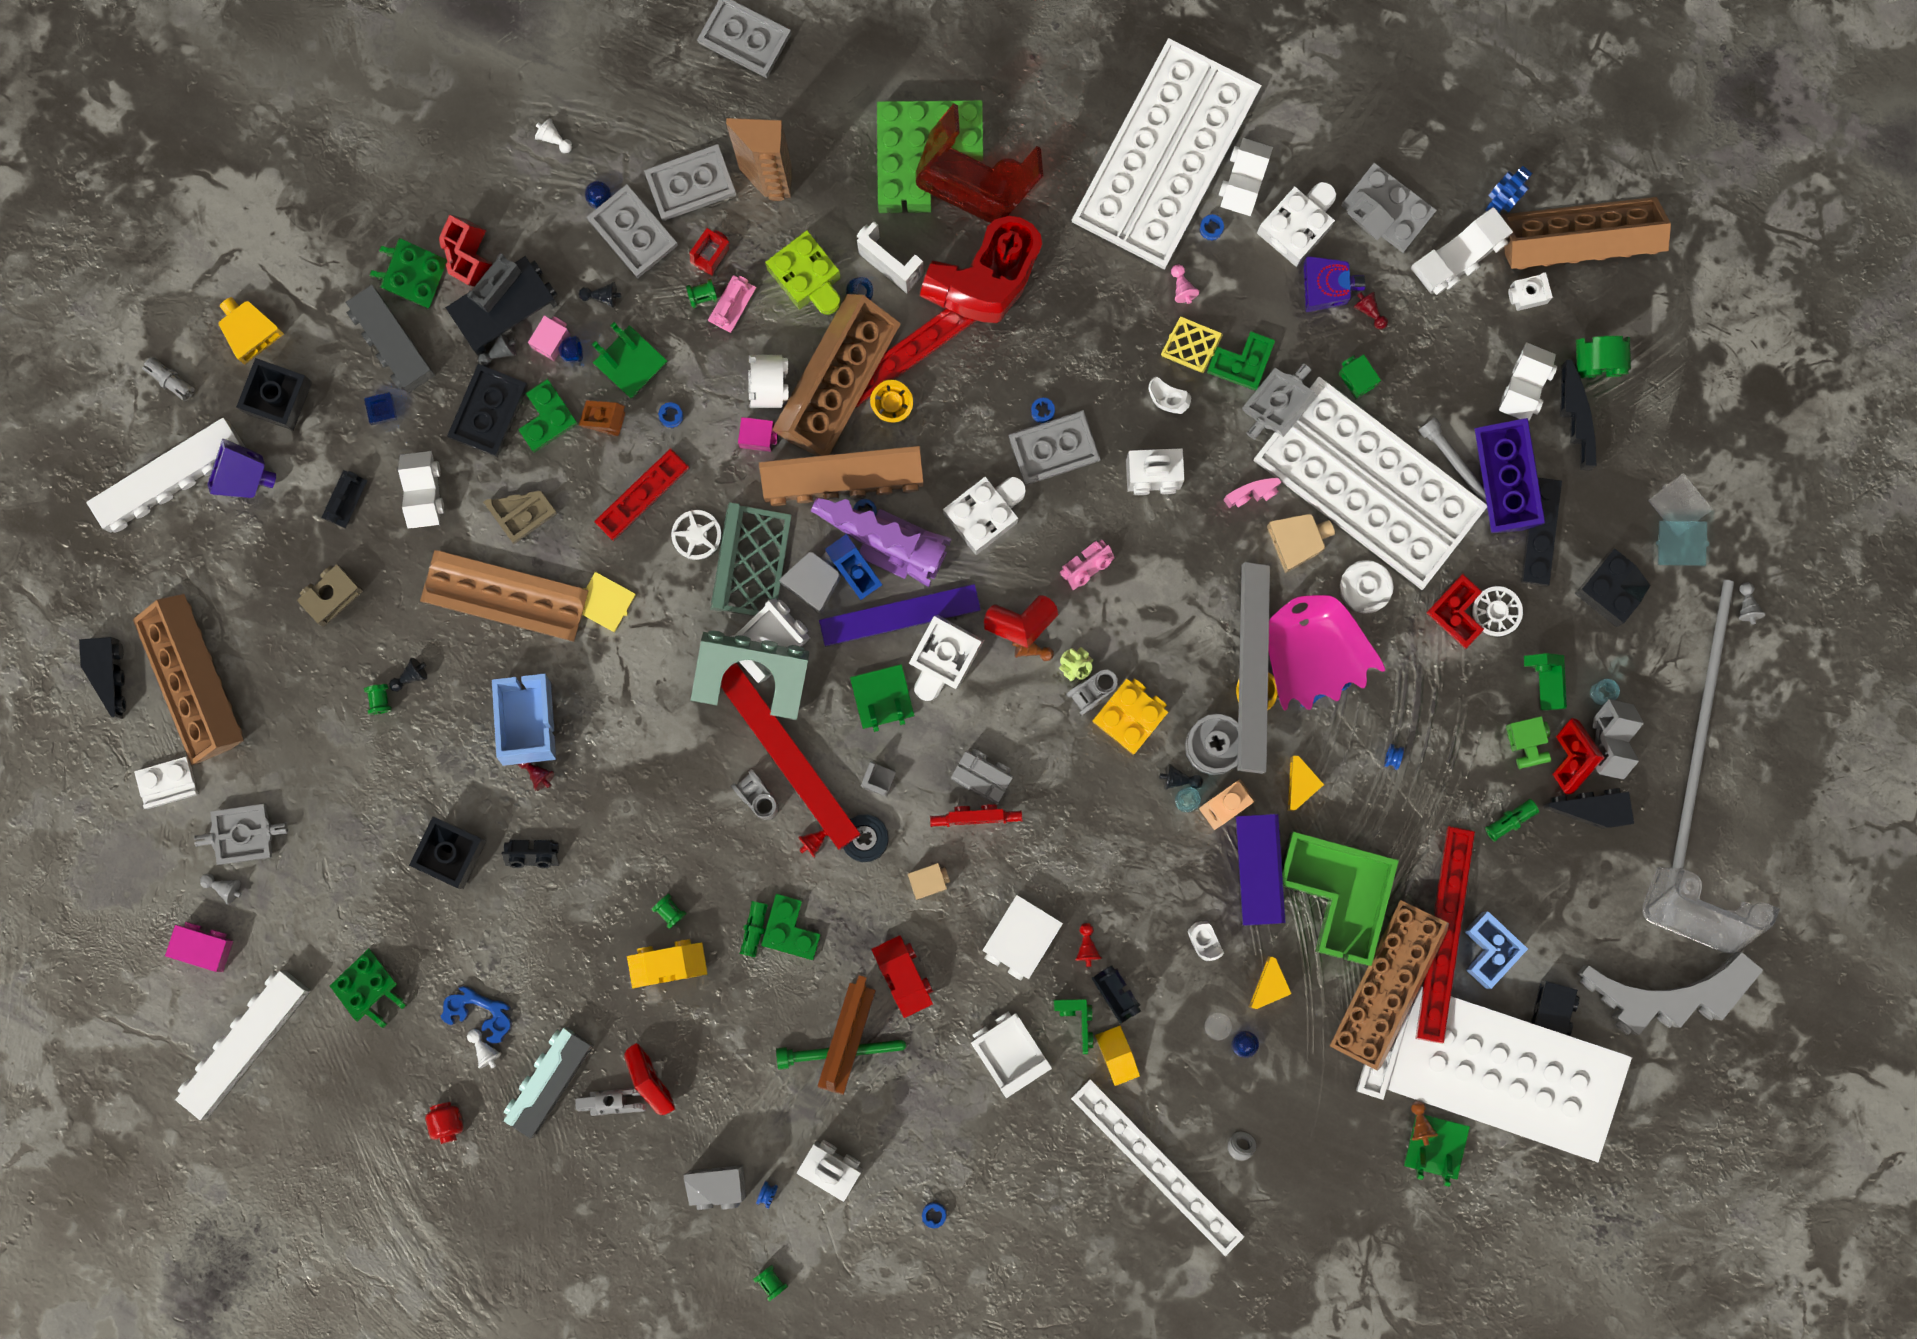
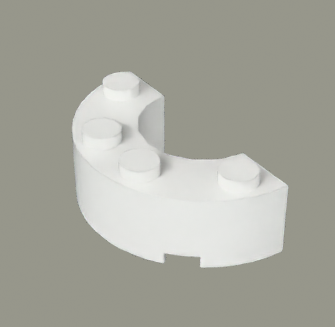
M1493 207L1473 221L1449 243L1437 251L1432 250L1415 262L1411 269L1430 294L1435 293L1438 295L1446 288L1450 290L1461 281L1459 277L1464 273L1467 276L1474 273L1480 268L1478 262L1493 250L1497 253L1508 244L1506 239L1513 231Z

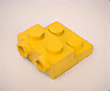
M1126 679L1092 722L1134 755L1168 714V711L1165 710L1167 704L1159 697L1154 696L1150 698L1144 693L1146 687L1136 679L1132 681Z

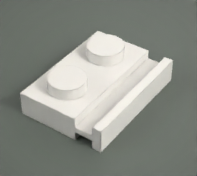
M188 757L134 771L140 796L143 799L144 809L199 795Z

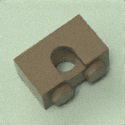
M337 564L334 567L329 566L320 574L322 580L315 586L313 584L306 586L300 592L301 597L297 599L309 615L323 627L363 592L349 574ZM327 587H332L333 596L328 600H324L322 596L323 591Z

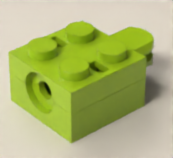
M807 230L765 262L767 270L799 310L811 301L824 315H831L839 309L841 305L840 295L832 285L841 279L840 271Z

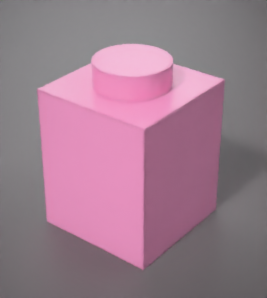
M544 316L528 344L532 349L555 361L571 334L567 330L565 322L554 316L552 320Z

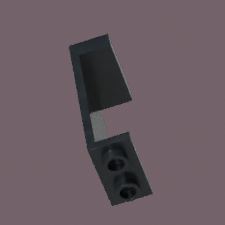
M524 256L515 262L521 270V274L489 313L469 299L467 294L445 307L478 356L487 351L484 347L486 344L549 303H551L553 308L558 305L554 300L557 293L549 282L543 283L539 277L543 272L535 260L530 263L527 257Z

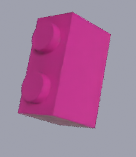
M186 921L184 926L175 925L165 954L166 957L214 972L224 971L233 944L232 940L226 939V933L211 929L209 934L200 931V925Z

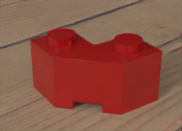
M449 215L439 237L441 248L445 250L448 262L446 264L448 274L469 286L475 287L493 265V263L476 255L486 230L467 219Z
M901 935L871 949L904 1018L933 1005L929 996L933 989L927 977L921 979L912 959L917 956L911 943L905 945Z

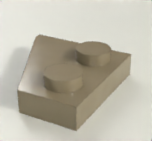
M542 491L529 492L525 495L507 496V498L495 500L487 499L483 502L513 544H516L557 514Z

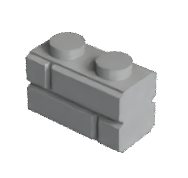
M973 749L972 753L966 750L951 776V780L998 806L1014 777L1009 774L1011 769L999 762L994 766L986 761L987 755L976 749Z

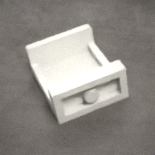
M873 222L870 226L866 224L857 235L859 238L857 240L859 254L905 293H908L924 275L923 261L914 255L903 266L876 243L880 238L879 226L876 222Z
M776 598L768 600L765 603L766 606L735 635L730 636H746L751 641L757 642L769 640L784 647L790 645L802 647L811 639L807 634L806 626L799 620L795 621L789 614V607L782 600H777ZM739 661L758 683L766 681L772 675L766 666L757 661Z
M1016 895L982 950L987 953L985 959L996 966H999L1002 962L1010 967L1008 973L1020 981L1023 977L1029 979L1063 923Z
M1009 1011L995 1020L998 1025L988 1030L985 1026L974 1033L973 1037L975 1040L971 1042L1006 1098L1052 1069L1017 1013L1011 1015Z

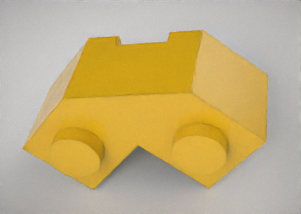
M690 939L674 942L675 947L653 951V946L638 948L637 954L627 956L632 988L707 975L702 942L691 944Z

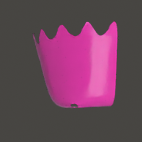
M1310 595L1294 598L1269 619L1268 653L1279 700L1285 711L1290 700L1293 698L1297 699L1308 710H1311L1314 698L1319 694L1326 695L1334 701H1339L1343 687L1349 682L1361 688H1366L1368 668H1376L1382 672L1385 671L1382 660L1346 607L1332 596ZM1299 603L1308 604L1304 611L1300 613L1292 612V608ZM1308 619L1309 623L1306 626L1300 624V621Z

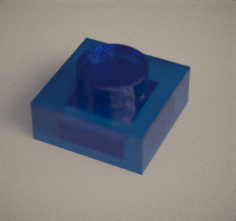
M390 392L364 398L371 426L397 420L393 397Z

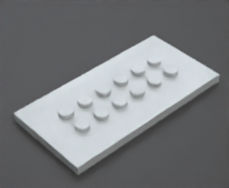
M1168 38L1074 214L1072 223L1165 270L1262 85Z
M1318 377L1310 387L1317 395L1314 401L1284 437L1275 432L1253 461L1274 477L1279 478L1283 484L1423 590L1485 511L1487 504L1329 383Z
M1420 987L1402 1037L1387 1090L1599 1162L1632 1059L1631 1056L1452 996L1450 998L1444 1043L1439 1044L1415 1039L1423 990V987Z

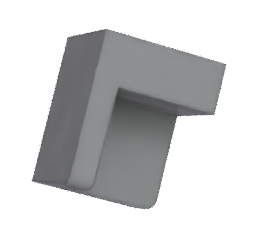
M1366 193L1347 212L1365 232L1376 240L1394 223V219L1386 210Z
M870 761L861 787L887 797L896 772Z

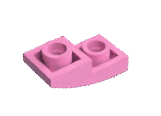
M1269 478L1246 484L1226 495L1224 502L1229 508L1235 504L1239 508L1251 499L1249 494H1252L1257 502L1262 498L1267 501L1279 492L1277 487H1279L1281 481L1279 478Z

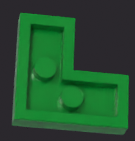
M1250 331L1242 355L1217 347L1207 373L1256 391L1275 340Z
M548 379L526 393L540 415L518 430L533 453H535L578 423Z
M776 894L761 946L814 960L821 934L795 927L803 901Z

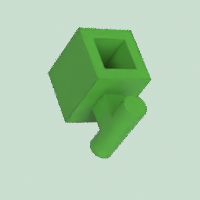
M1542 716L1506 725L1512 752L1522 749L1525 751L1526 757L1516 759L1519 769L1551 762L1548 751L1538 753L1537 746L1549 743L1548 737H1550L1548 723L1543 722Z

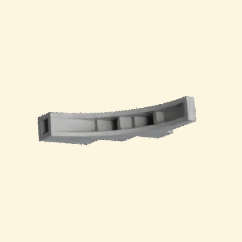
M1735 952L1720 968L1705 978L1684 987L1663 991L1643 990L1625 986L1605 977L1589 965H1583L1576 974L1582 978L1580 983L1592 992L1597 990L1603 995L1601 1000L1612 1009L1618 1008L1612 1018L1617 1021L1615 1026L1626 1035L1630 1033L1640 1035L1657 1013L1659 1014L1657 1019L1668 1028H1671V1026L1681 1028L1698 1006L1701 1007L1698 1011L1711 1021L1713 1018L1715 1020H1723L1761 974L1763 969L1742 952Z

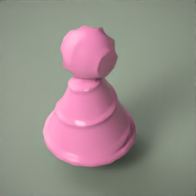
M1177 264L1171 269V274L1177 278L1175 301L1177 303L1187 302V304H1190L1199 295V290L1184 277L1185 268L1183 265Z

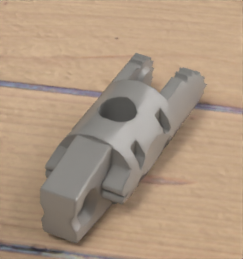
M635 1088L590 1092V1097L575 1099L576 1110L590 1111L591 1116L646 1111V1104L635 1103L626 1105L627 1096H641ZM611 1098H613V1099H614L613 1104L610 1105V1106H608V1105H607L608 1100L611 1099Z

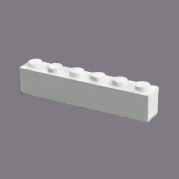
M223 417L86 503L102 529L110 533L119 532L128 526L127 522L135 517L138 519L147 515L151 511V507L158 503L164 504L173 498L172 494L181 489L186 490L196 484L195 480L201 476L211 475L222 438L243 447L245 445L232 424Z
M287 971L274 972L265 982L267 987L264 991L252 997L247 1004L249 1007L247 1012L243 1016L240 1014L230 1025V1028H232L230 1033L226 1037L222 1036L213 1046L215 1051L209 1059L205 1057L195 1068L197 1071L196 1075L191 1080L187 1079L178 1089L180 1094L175 1100L199 1120L209 1118L310 993L306 986Z

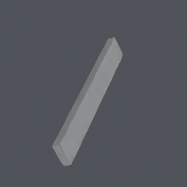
M1245 562L1242 564L1237 771L1263 774L1266 772L1270 566Z

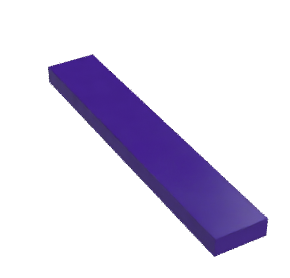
M974 584L821 619L819 623L826 647L931 623L936 615L949 619L979 612L981 609Z

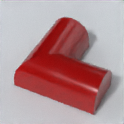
M1462 574L1426 614L1464 649H1467L1482 633L1484 628L1467 614L1465 610L1483 591Z
M1039 595L1022 614L994 604L985 614L984 629L1028 648L1059 615L1058 609L1050 598Z
M1571 718L1556 736L1568 757L1552 775L1565 794H1573L1604 759L1603 754L1586 729L1575 718Z
M637 1043L630 1046L624 1053V1059L635 1089L656 1114L666 1115L675 1110L670 1091L656 1075L649 1055Z

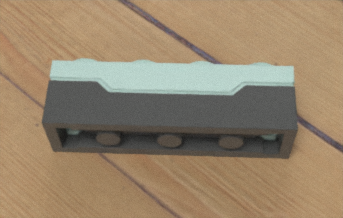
M563 1028L562 1031L556 1030L549 1041V1044L552 1045L547 1054L542 1053L534 1064V1067L537 1068L532 1077L527 1076L519 1087L522 1093L517 1100L512 1099L504 1110V1113L507 1114L504 1122L513 1126V1128L530 1139L536 1136L594 1046L569 1028Z

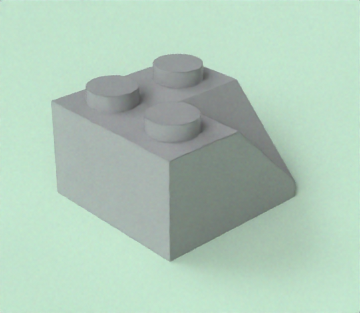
M743 1165L690 1170L684 1174L689 1206L696 1205L697 1210L713 1208V1205H721V1209L738 1208L740 1202H743L746 1198Z

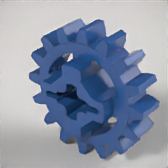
M1524 166L1514 175L1508 171L1488 195L1493 200L1485 210L1489 211L1494 207L1498 213L1503 209L1510 212L1529 189L1525 183L1533 173Z

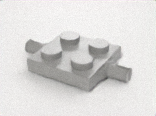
M1303 363L1294 375L1285 374L1274 368L1242 408L1247 415L1256 420L1254 425L1246 432L1249 437L1255 440L1264 428L1271 429L1283 437L1287 434L1317 397L1313 390L1302 383L1309 372L1312 371L1309 366Z
M266 804L210 811L212 822L210 834L195 835L194 840H203L196 841V847L212 845L217 865L273 858L271 848L272 835L287 834L288 829L279 828H286L288 826L286 822L271 825L268 820Z

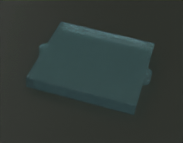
M1659 521V540L1656 541V545H1658V565L1706 566V546L1709 545L1707 541V522Z

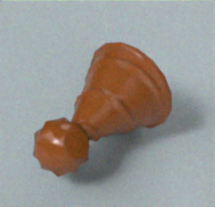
M1012 642V645L1016 646V658L1040 655V658L1044 661H1050L1054 656V651L1050 647L1041 649L1033 642L1026 648Z
M1416 1101L1411 1106L1412 1112L1417 1115L1412 1141L1423 1140L1424 1146L1429 1145L1428 1138L1436 1137L1438 1133L1435 1132L1423 1115L1426 1110L1425 1104L1421 1101Z

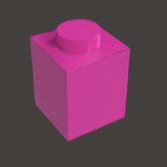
M741 417L738 438L739 447L771 452L772 445H777L778 434L772 430L774 422Z

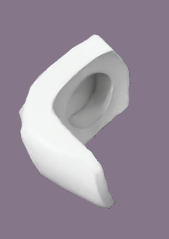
M1154 377L1150 381L1149 392L1151 398L1162 410L1183 414L1190 407L1191 395L1187 391L1173 388L1158 377Z
M1208 921L1196 922L1188 929L1190 940L1202 960L1213 961L1223 956L1224 951Z

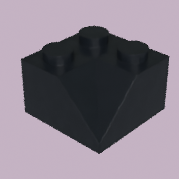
M255 358L236 408L244 414L294 431L312 381L305 375Z
M1614 548L1605 555L1575 594L1618 627L1624 624L1638 607L1651 585L1638 567Z
M433 816L409 866L455 888L464 889L487 840Z

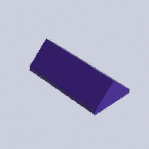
M1528 418L1474 428L1491 533L1524 531L1545 524Z
M1278 814L1236 816L1243 926L1286 923Z

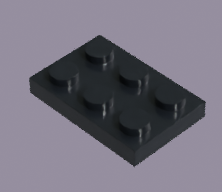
M478 364L447 437L498 458L528 384Z

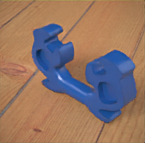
M468 986L459 987V990L463 991L464 995L456 994L445 998L441 1019L449 1025L455 1024L453 1015H459L461 1022L467 1019L469 1011L465 1006L470 1003L489 1010L493 1015L492 1019H486L482 1025V1031H486L489 1028L493 1032L492 1036L486 1038L487 1041L491 1043L503 1042V1037L512 1027L510 1018L502 1011V1009L510 1010L511 1007L503 1001L491 1000L477 994Z

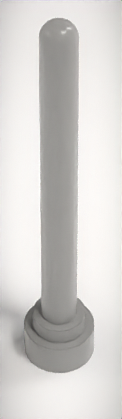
M1434 417L1418 431L1424 438L1427 437L1430 441L1433 440L1476 496L1487 504L1484 487L1441 434L1442 429L1440 426L1442 425Z

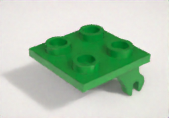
M401 238L398 239L395 248L380 246L379 252L386 253L392 259L386 273L371 270L369 276L376 277L379 281H382L380 288L425 308H429L447 259Z
M613 322L610 327L619 337L606 350L596 341L591 344L600 354L593 364L632 399L668 361L630 325L623 331Z
M902 664L850 677L863 729L873 727L874 732L879 731L878 725L899 720L901 726L905 725L904 719L915 716Z
M369 948L330 985V988L357 1022L366 1014L381 1028L387 1025L383 1018L371 1008L383 995L390 998L401 1009L407 1006L403 999L392 990L397 985L396 981Z
M1415 1115L1404 1166L1415 1169L1417 1173L1416 1178L1420 1180L1424 1178V1171L1441 1175L1443 1186L1450 1187V1178L1458 1180L1470 1126L1424 1115L1435 1132L1438 1133V1136L1428 1138L1429 1145L1424 1146L1423 1140L1412 1141L1417 1116Z

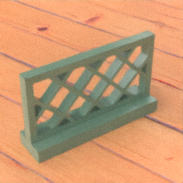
M729 502L726 510L710 610L755 616L760 611L753 601L765 593L769 600L775 598L778 600L779 580L782 576L791 521L790 514L745 507ZM743 513L754 514L760 524L748 532L742 524ZM760 516H765L769 518L763 521ZM773 518L784 520L783 531L776 536L772 534L766 525ZM762 526L771 539L759 547L750 534ZM742 529L745 534L739 538L740 530ZM782 535L781 545H780V543L777 541V538ZM748 537L756 550L743 557L737 549L738 543ZM774 542L780 550L779 557L770 562L761 549ZM758 552L767 565L755 573L746 560ZM737 554L740 558V561L735 564ZM778 561L777 570H775L772 565ZM743 563L752 576L739 584L733 573L734 568ZM769 567L775 575V582L765 588L757 575ZM754 578L763 591L750 599L742 586ZM732 580H733V582L735 583L736 587L731 590V585H732ZM771 588H773L772 596L768 592ZM737 589L740 590L748 601L741 607L728 606L730 594ZM750 604L753 610L746 609L744 607Z

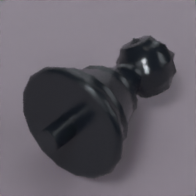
M612 282L594 291H591L588 287H583L579 290V298L582 301H588L592 297L609 305L611 308H615L616 298H621V293H617L616 284Z
M410 658L400 678L390 680L388 684L390 689L399 692L404 686L403 683L427 680L428 676L424 669L426 664L424 662L420 664L415 658Z
M1168 764L1166 774L1160 773L1159 778L1165 779V790L1189 784L1193 789H1198L1203 784V779L1199 775L1189 777L1171 764Z

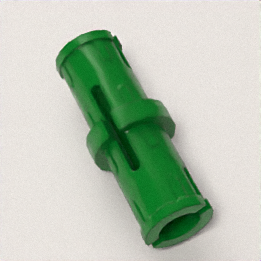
M1528 799L1514 810L1504 812L1503 817L1486 826L1485 830L1491 840L1496 842L1497 839L1514 829L1516 831L1521 828L1522 823L1539 814V809L1532 799Z
M751 901L747 924L743 926L745 932L739 954L756 958L761 934H764L765 931L763 925L768 907L767 904Z

